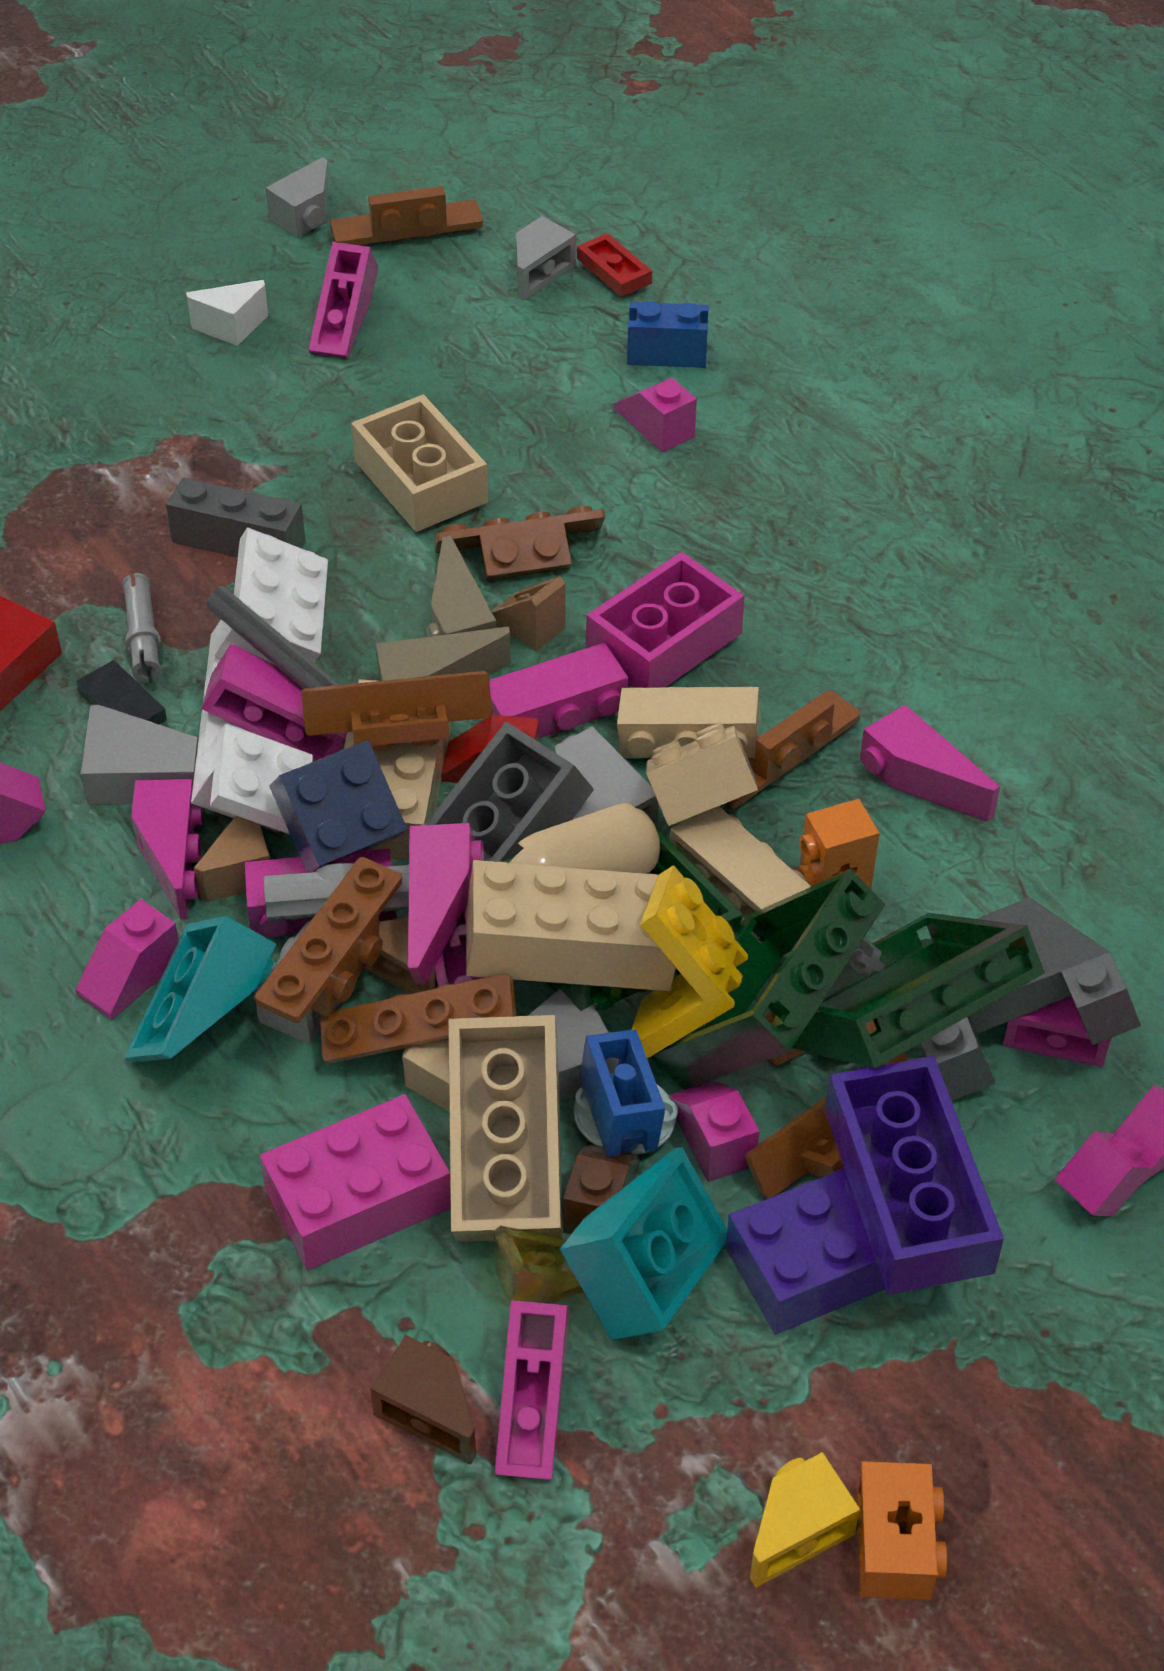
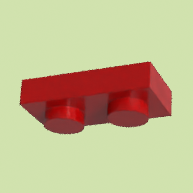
M608 233L577 246V260L619 296L623 297L652 284V270Z

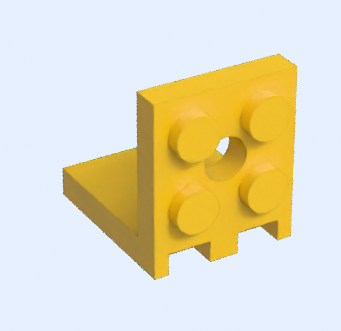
M674 865L657 876L640 923L641 927L681 973L673 978L670 991L654 990L645 995L641 1000L631 1030H637L647 1058L732 1009L735 1001L728 993L740 986L743 976L736 967L748 959V954L735 940L734 933L728 922L721 916H715L703 901V896L698 886L691 879L684 878Z

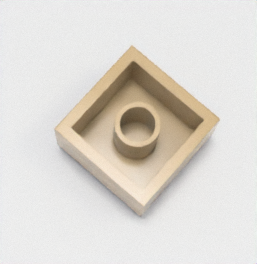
M717 723L696 733L697 741L682 747L679 741H673L652 751L654 756L647 761L646 774L668 826L758 790L755 775L734 725L724 729L722 723Z

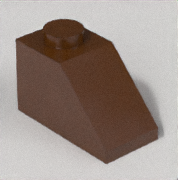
M589 1142L577 1154L563 1197V1233L572 1234L585 1217L635 1179L641 1154L620 1152L619 1156L607 1157L604 1148L596 1146L592 1142Z
M405 1335L370 1388L373 1415L471 1465L476 1457L475 1428L455 1360L440 1345L431 1341L421 1343Z

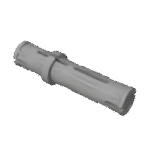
M134 573L136 584L134 587L132 586L130 575L126 576L122 582L129 630L125 637V643L132 657V674L134 678L140 682H149L148 668H151L153 681L161 674L158 657L161 638L154 625L150 579L144 574Z

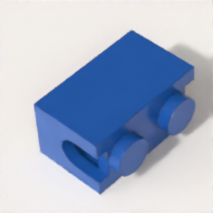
M652 301L630 302L627 365L706 368L709 305L655 303Z
M637 1030L586 1036L579 1078L606 1156H619L620 1152H631L639 1144L643 1145L645 1152L658 1150L666 1108ZM618 1058V1066L615 1068L614 1074L610 1075L605 1059Z

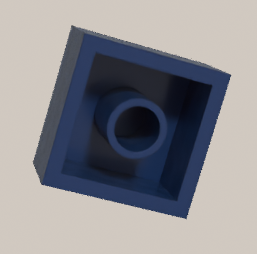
M369 740L281 774L269 785L307 873L316 872L322 866L338 863L384 844L408 830Z

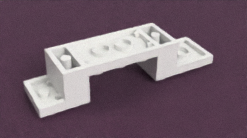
M247 527L240 538L234 595L313 662L316 661L321 654L328 559ZM220 620L211 634L204 697L211 674L230 644L272 663L222 620ZM202 710L191 804L232 818L239 816L259 823L261 828L275 833L282 831L290 834L269 785L279 775L311 763L313 755L248 732Z

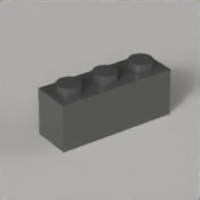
M185 477L181 479L166 503L173 543L238 557L240 538L247 527L301 549L306 542L301 503Z

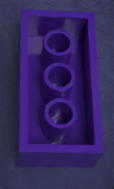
M929 1056L881 1065L876 1069L869 1067L831 1074L825 1113L887 1294L890 1295L995 1274L1004 1237L935 1057Z
M845 1169L733 1212L728 1216L726 1250L774 1335L886 1289Z

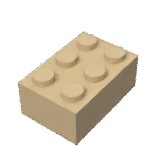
M424 394L351 423L354 461L415 532L488 502L487 463Z

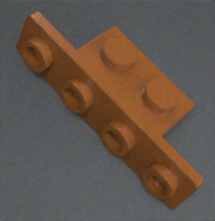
M443 186L368 196L369 214L330 220L334 242L359 246L377 242H394L398 239L419 236L429 237L434 234L454 231L465 232L470 229L483 227V218L477 201L467 200L446 203V194Z
M579 506L568 510L565 515L551 516L549 512H538L528 515L525 518L526 520L509 522L507 518H496L486 521L484 526L467 528L465 524H454L444 527L442 532L436 534L434 541L435 553H440L442 538L450 535L458 550L480 547L486 581L570 569L572 563L566 534L601 529L605 520V514L603 509L592 511L591 506Z
M486 671L304 688L301 691L305 733L308 736L353 731L354 745L369 740L373 751L386 750L392 747V744L411 742L415 746H431L438 743L439 739L450 738L448 722L483 719L492 716L490 679Z
M827 690L756 739L755 757L748 758V761L755 775L758 790L729 801L725 805L730 809L739 807L860 720V711L832 690Z
M365 857L358 858L256 993V1005L291 1022L299 1023L309 1009L329 1017L340 1001L346 1002L355 988L358 975L366 965L372 966L379 957L383 940L379 937L378 915L401 886V873Z
M505 973L459 984H446L436 989L413 994L396 995L386 1000L332 1011L329 1017L321 1015L322 1058L324 1061L332 1064L449 1039V1019L515 1017L516 1007L513 979Z
M904 1052L883 1065L908 1061V1058ZM827 1096L746 1153V1162L762 1197L769 1199L776 1196L806 1173L821 1178L844 1169L825 1113Z

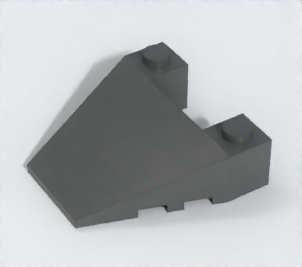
M1029 897L977 919L1027 925L1045 973L922 1042L927 1057H935L952 1101L995 1084L977 1033L1070 996L1074 1000L1092 1045L1140 1027L1141 1024L1111 952Z

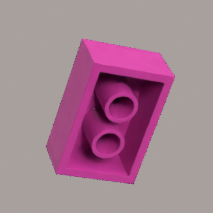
M681 551L586 615V648L605 642L628 676V685L632 688H665L742 634L745 596Z
M406 1094L259 1155L265 1190L307 1271L451 1209L450 1172Z

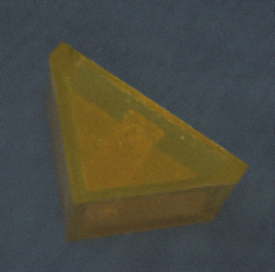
M502 1225L493 1232L495 1272L509 1305H511V1300L551 1304L584 1292L560 1250L567 1240Z

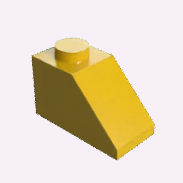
M823 1452L806 1461L804 1458H796L789 1461L777 1471L772 1479L753 1551L750 1579L756 1588L847 1540L856 1533L860 1508Z

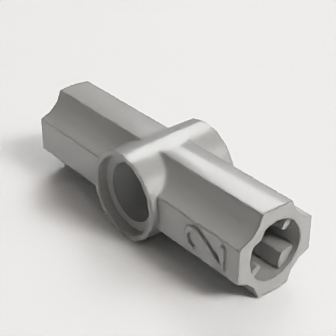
M354 864L326 865L311 873L264 876L267 920H294L314 917ZM409 865L388 866V868L401 873L402 884L381 912L409 910Z

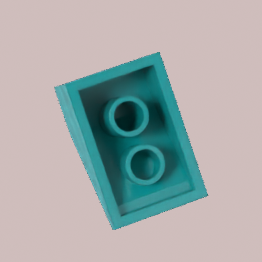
M228 916L186 924L124 1058L133 1063L171 1059L266 981L273 967V960L270 958L276 943Z
M679 1147L670 1151L585 1217L560 1250L610 1339L615 1340L664 1330L725 1245L727 1228L683 1147Z

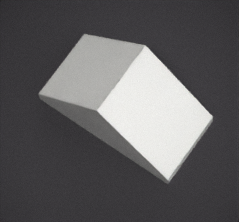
M264 280L186 292L192 329L236 346L268 317Z

